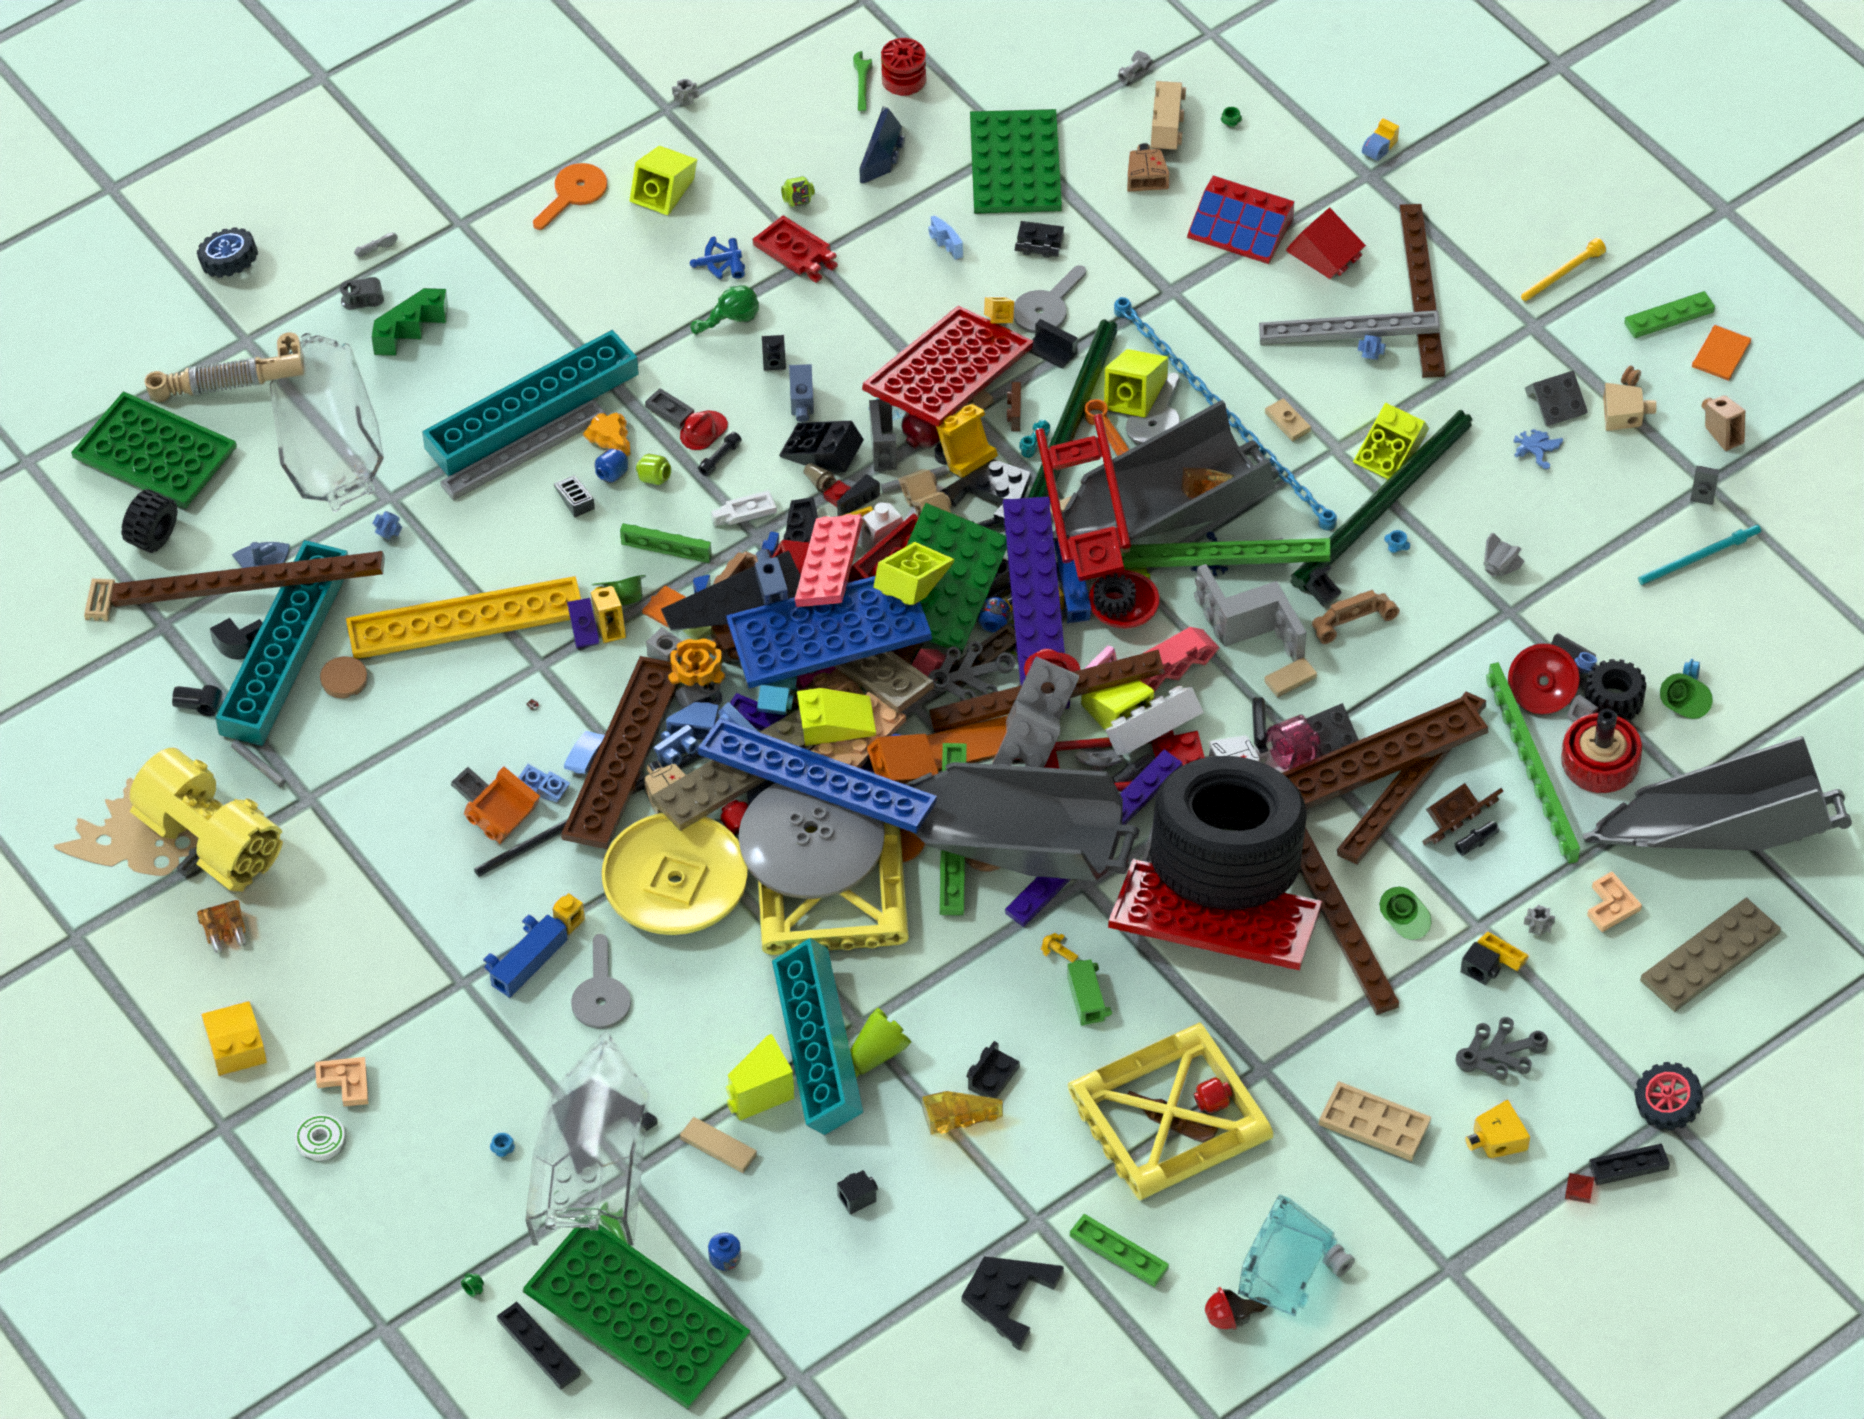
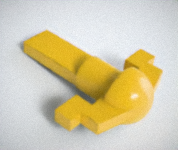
M1053 933L1043 938L1040 950L1043 951V955L1046 957L1050 954V949H1052L1072 963L1078 958L1077 954L1059 943L1065 937L1063 934Z

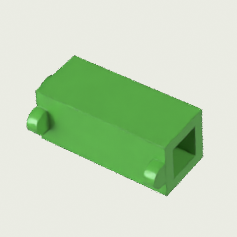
M1091 959L1076 960L1073 963L1067 964V979L1080 1025L1105 1021V1017L1112 1014L1111 1007H1105L1095 974L1099 970L1098 963H1092Z

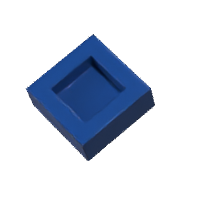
M770 531L768 540L763 541L762 550L769 549L771 557L780 544L779 533Z

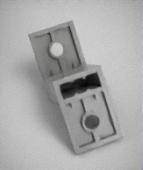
M1205 564L1197 568L1195 600L1198 605H1202L1207 622L1212 623L1216 638L1221 639L1225 647L1275 630L1277 638L1282 639L1286 654L1291 656L1294 662L1303 657L1305 658L1307 632L1277 581L1225 598L1208 566Z
M1037 656L1035 657L1006 719V734L992 762L993 765L1012 766V761L1020 758L1025 761V767L1044 768L1060 734V718L1076 686L1079 675ZM1050 682L1054 685L1055 689L1052 693L1045 694L1041 691L1042 684Z

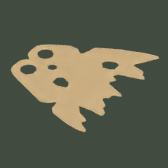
M128 778L126 781L127 786L123 789V798H117L114 801L105 799L112 818L105 819L104 826H96L84 819L77 818L78 824L75 829L81 836V839L55 844L54 848L67 855L106 866H114L127 859L128 867L135 872L165 876L179 865V857L189 855V850L197 846L199 838L188 829L179 833L177 838L183 836L190 839V845L187 848L179 849L175 846L176 839L161 837L130 812L133 806L130 802V789L134 780ZM101 835H107L111 837V843L106 846L96 842V839ZM157 840H162L164 844L163 846L158 847L155 845V842ZM158 856H166L169 859V864L165 868H157L154 865V860Z

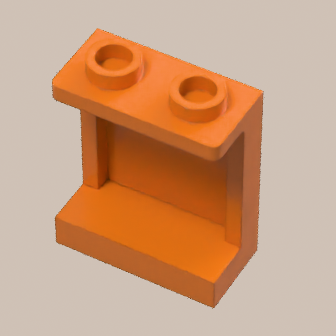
M926 734L878 737L867 747L874 772L879 776L903 784L930 772L932 775L938 774V767L935 764L931 745Z
M503 766L498 771L496 779L473 802L470 801L466 805L464 815L471 824L479 826L489 839L496 840L501 844L537 807L540 795Z

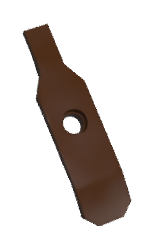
M1130 1090L1127 1095L1167 1104V1101L1163 1099H1151ZM1142 1109L1150 1120L1161 1124L1163 1114ZM1173 1117L1170 1126L1171 1130L1203 1143L1213 1139L1218 1132L1217 1127Z

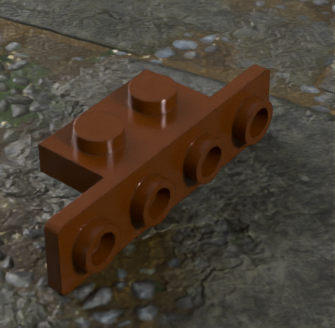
M1466 783L1438 800L1428 807L1426 811L1439 830L1422 841L1423 844L1426 845L1430 841L1433 844L1438 843L1446 837L1444 835L1445 831L1450 829L1451 832H1454L1464 825L1461 820L1466 817L1471 820L1482 812L1480 807L1486 804L1489 808L1500 800L1498 795L1504 792L1503 789L1496 790L1478 802Z

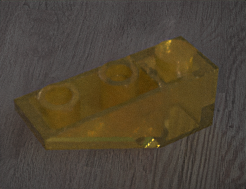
M943 1091L923 1096L922 1110L930 1135L936 1133L943 1134L952 1129L967 1128L976 1123L991 1122L1003 1117L1002 1099Z

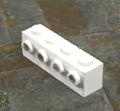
M1178 686L1169 691V696L1165 698L1159 696L1151 700L1150 706L1146 708L1141 706L1132 710L1130 717L1125 719L1122 716L1111 722L1113 726L1105 729L1116 754H1127L1204 713L1193 688Z

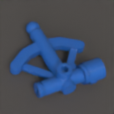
M711 237L705 247L704 257L692 259L689 263L693 268L707 265L709 272L718 279L723 278L722 272L728 266L731 268L733 278L739 279L745 276V264L740 260L742 252L741 249H738L736 238L728 240L729 248L718 243L716 237ZM714 247H717L724 251V253L712 255V250ZM725 262L719 269L714 266L715 263Z

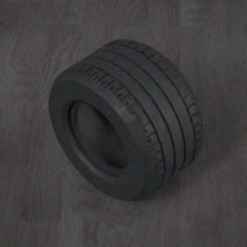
M1213 756L1187 763L1166 777L1159 787L1155 798L1150 845L1153 868L1164 884L1176 894L1201 906L1223 910H1240L1270 902L1284 894L1292 886L1300 870L1307 818L1303 796L1297 787L1281 772L1267 764L1249 758Z

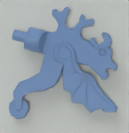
M1535 429L1531 430V433H1534L1531 434V437L1526 435V431L1520 433L1523 439L1515 435L1513 442L1522 444L1516 449L1515 457H1523L1530 451L1536 455V463L1543 469L1550 468L1548 462L1542 461L1543 451L1552 452L1554 449H1559V445L1563 442V438L1548 440L1547 432Z

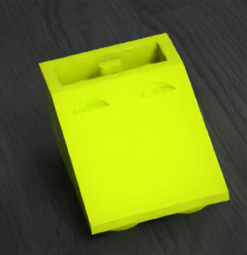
M1385 402L1353 463L1389 479L1419 449L1430 428L1425 421Z

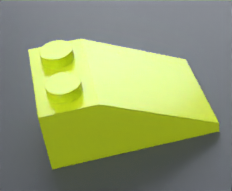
M914 542L878 562L873 588L880 590L887 596H894L905 604L914 605L926 598L952 566L954 559Z
M825 688L797 691L805 746L876 736L870 696Z

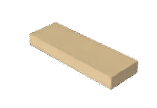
M696 1117L691 1119L680 1134V1140L741 1173L745 1172L757 1156V1150Z

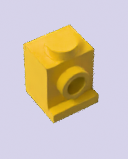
M985 297L984 315L991 318V323H1013L1014 301L1007 297Z
M569 893L566 896H562L552 908L553 918H558L565 924L568 935L585 920L583 902Z

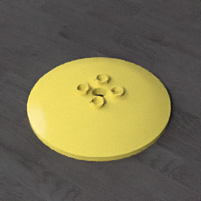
M663 813L645 817L627 827L614 839L605 854L602 864L604 893L615 912L637 928L664 935L693 933L722 920L740 901L746 888L748 868L742 858L738 839L725 826L706 816L682 831ZM674 876H678L681 878V880L676 883L669 881V879Z

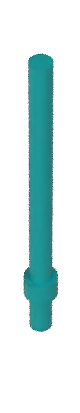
M1757 524L1745 530H1737L1723 540L1639 576L1638 581L1641 585H1644L1734 544L1740 545L1745 543L1748 538L1761 533V528Z

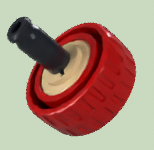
M1603 709L1599 713L1583 716L1573 722L1567 729L1562 744L1561 764L1568 778L1580 788L1595 793L1615 792L1628 786L1638 774L1642 759L1640 735L1628 721L1618 717L1613 710Z

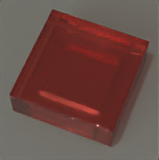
M1569 1173L1565 1199L1590 1203L1594 1177Z

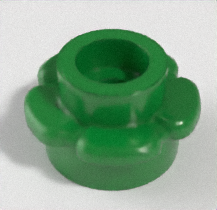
M1227 107L1221 114V121L1227 126H1236L1242 121L1240 111L1236 107Z
M466 1273L465 1278L461 1280V1286L469 1296L474 1297L477 1294H482L484 1281L476 1273Z

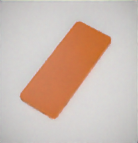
M1008 716L926 735L931 745L932 755L938 771H942L943 743L967 744L966 763L995 758L1006 734V719Z

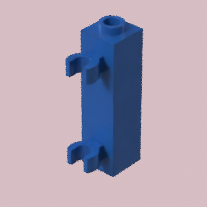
M1054 541L1059 587L1064 594L1067 623L1090 621L1091 606L1085 580L1079 582L1074 560L1070 563H1063L1059 542Z
M528 914L522 920V923L525 924L523 930L528 934L501 961L491 953L483 959L487 963L484 968L490 973L491 986L511 998L568 940L566 926L560 919H554L547 914L538 922L533 916Z

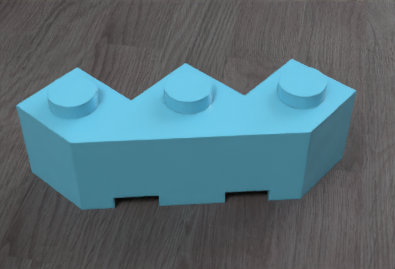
M797 676L760 685L757 705L758 712L786 716L787 709H792L793 696L791 695V690H796Z

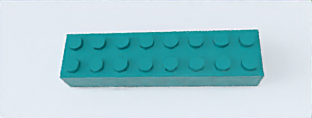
M809 938L772 960L806 1126L826 1135L864 1112L829 951L825 946Z

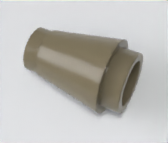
M812 463L807 464L803 470L804 475L820 492L827 491L836 483L832 472Z

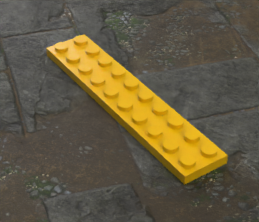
M576 576L347 617L346 623L353 657L361 659L568 621L570 616L567 602L580 600L581 596Z

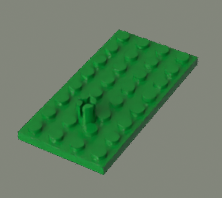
M588 1215L581 1219L523 1287V1293L688 1410L749 1337L751 1332L747 1327Z

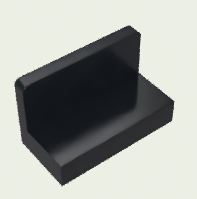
M1042 319L1038 320L1035 324V337L1032 339L1034 341L1033 347L1029 353L1063 369L1077 353L1078 337Z

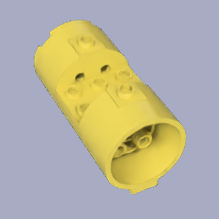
M166 748L156 753L142 766L132 783L130 802L133 806L130 812L163 838L176 839L179 833L188 829L199 838L197 842L199 860L196 864L230 891L243 892L246 886L253 883L252 878L259 872L262 874L267 872L277 859L283 845V841L280 840V834L283 831L265 817V813L258 809L259 805L251 799H234V801L224 806L218 800L213 799L216 792V780L213 777L214 774L207 769L208 765L198 759L193 761L177 748Z

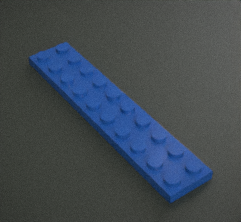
M721 718L718 719L698 747V755L917 833L937 802V796Z

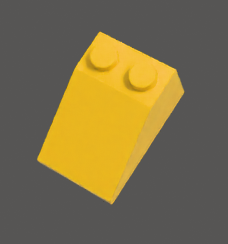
M249 1001L201 1014L218 1076L267 1063L260 1032Z

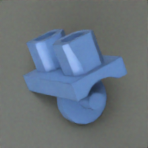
M686 725L672 735L667 731L661 733L660 738L662 741L654 747L658 761L664 767L667 764H680L682 760L681 755L685 752L693 755L698 751L699 745L693 735L692 728Z

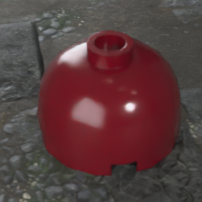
M908 412L904 414L901 428L903 434L907 437L905 442L915 449L917 446L932 448L940 442L935 425H931L927 421Z

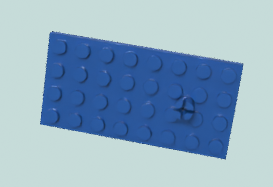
M875 576L847 583L842 603L796 607L794 597L730 614L726 618L748 688L750 689L932 640V634L921 603L919 601L914 605H908L894 596L883 594L880 590L873 588Z

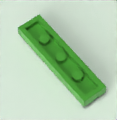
M1703 291L1625 317L1624 324L1635 339L1713 313L1715 305L1707 293Z
M622 523L620 528L621 545L710 563L712 558L711 542L703 539L685 537L680 534H671L657 529L653 530Z
M1083 1214L1070 1230L1069 1237L1153 1287L1158 1284L1169 1269L1167 1262L1086 1214Z

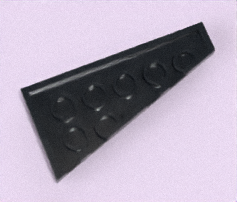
M788 550L775 557L779 560L788 590V599L796 596L801 575ZM755 566L662 608L661 612L670 631L728 624L727 615L764 606L755 573Z

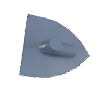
M252 542L250 546L238 550L232 556L242 568L284 563L288 556L290 544L281 542Z

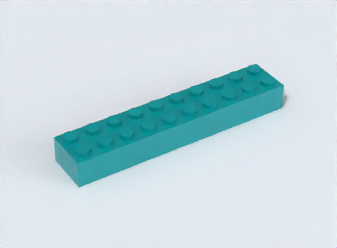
M612 329L423 430L424 449L449 477L639 375L638 358Z
M304 540L293 562L348 555V551ZM345 579L280 587L215 718L219 735L260 746L264 745Z

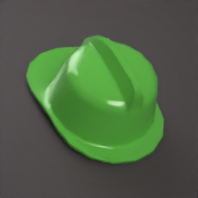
M646 575L591 585L614 587L621 605H629L642 600L641 580Z
M1676 673L1667 677L1661 684L1660 699L1662 703L1680 715L1695 719L1706 715L1711 709L1713 703L1712 693L1702 682L1686 674Z
M1397 886L1383 893L1379 902L1380 912L1397 933L1410 940L1419 939L1427 934L1432 923L1431 914L1411 890Z

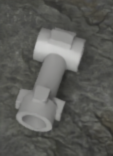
M1137 50L1131 59L1133 63L1129 67L1119 69L1118 79L1122 83L1132 81L1135 78L1134 73L1140 67L1147 70L1153 62L1150 58L1151 56Z

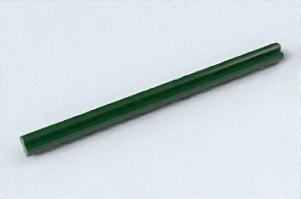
M1106 319L1100 321L1048 449L1050 446L1073 441L1084 415L1085 405L1091 398L1118 330L1116 329L1118 325L1114 321L1108 322ZM1042 464L1028 498L1049 497ZM1053 469L1055 482L1057 481L1061 469Z
M1458 410L1329 537L1330 562H1304L1291 575V584L1294 587H1298L1300 591H1305L1307 589L1305 585L1311 579L1309 575L1318 567L1323 569L1333 564L1472 426L1471 422L1473 419L1470 414H1465L1463 410Z

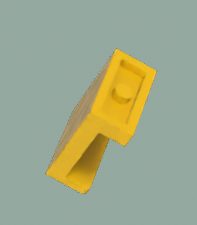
M974 404L963 407L961 411L945 418L941 426H936L949 471L962 478L998 456L996 448L988 444L981 417L985 415V412Z

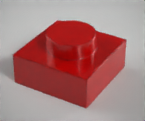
M838 480L824 492V499L837 507V500L851 487Z

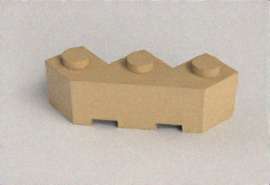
M1156 81L1150 148L1177 149V145H1182V132H1178L1179 122H1184V109H1180L1181 100H1186V87H1182V82Z
M921 469L898 478L905 500L909 507L914 505L915 514L918 518L925 502L951 513V501L944 492H937L935 487L937 480L930 470Z

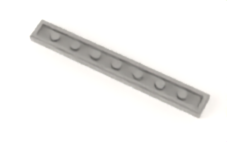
M1438 310L1259 323L1260 345L1365 338V335L1381 337L1440 333Z
M593 399L440 481L441 487L454 501L582 432L591 425V421L596 415L605 413V411Z

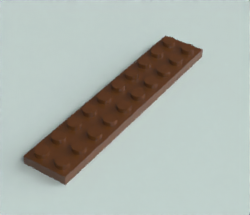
M644 656L639 657L561 833L562 840L608 850L680 684L673 685L668 679V675L672 673L671 662Z
M1463 696L1282 772V774L1301 792L1307 810L1488 733V726L1469 699Z

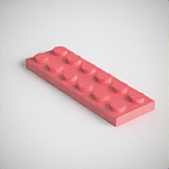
M861 514L816 518L794 599L796 607L843 602L863 523Z

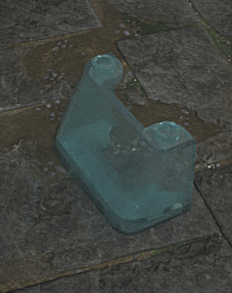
M1279 1194L1245 1257L1241 1269L1238 1294L1296 1316L1299 1308L1304 1309L1308 1301L1309 1294L1305 1293L1306 1287L1322 1255H1325L1337 1244L1338 1239L1334 1237L1335 1232L1293 1200Z

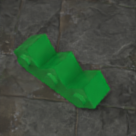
M423 288L375 319L371 336L374 355L396 356L399 339H421L424 323H446L448 312L446 289Z

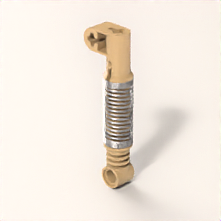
M287 332L282 334L277 340V357L264 359L252 357L243 358V360L239 359V361L231 360V362L227 361V363L219 362V364L215 363V365L207 364V366L203 365V367L194 366L186 368L181 372V375L179 372H176L175 376L173 373H170L168 376V374L154 371L145 377L144 382L150 399L156 403H161L169 399L171 393L175 396L177 392L179 395L184 392V394L193 396L200 395V393L204 394V391L207 394L208 390L210 393L212 390L216 392V389L219 392L220 388L222 391L224 388L228 390V387L231 390L232 386L234 389L236 386L239 389L240 385L242 388L244 385L247 387L248 384L251 387L252 383L254 386H258L269 380L305 375L304 354L299 337L295 333Z

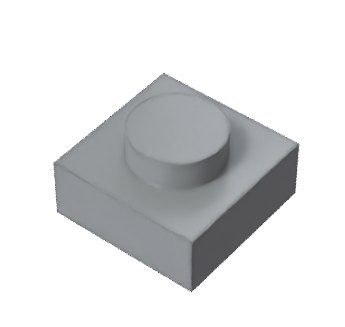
M1578 695L1574 698L1567 717L1575 722L1583 716L1596 713L1598 707L1581 695Z

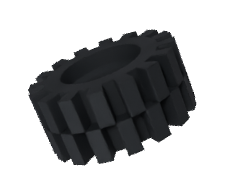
M1114 573V577H1110L1109 574L1106 575V579L1103 577L1099 578V582L1095 583L1093 602L1096 605V610H1101L1100 614L1104 616L1108 613L1109 618H1112V614H1115L1116 618H1120L1121 613L1123 616L1127 615V611L1131 613L1133 607H1135L1136 589L1135 584L1132 583L1130 578L1125 580V575H1121L1119 578L1117 573ZM1117 592L1122 594L1123 597L1120 599H1110L1106 595Z

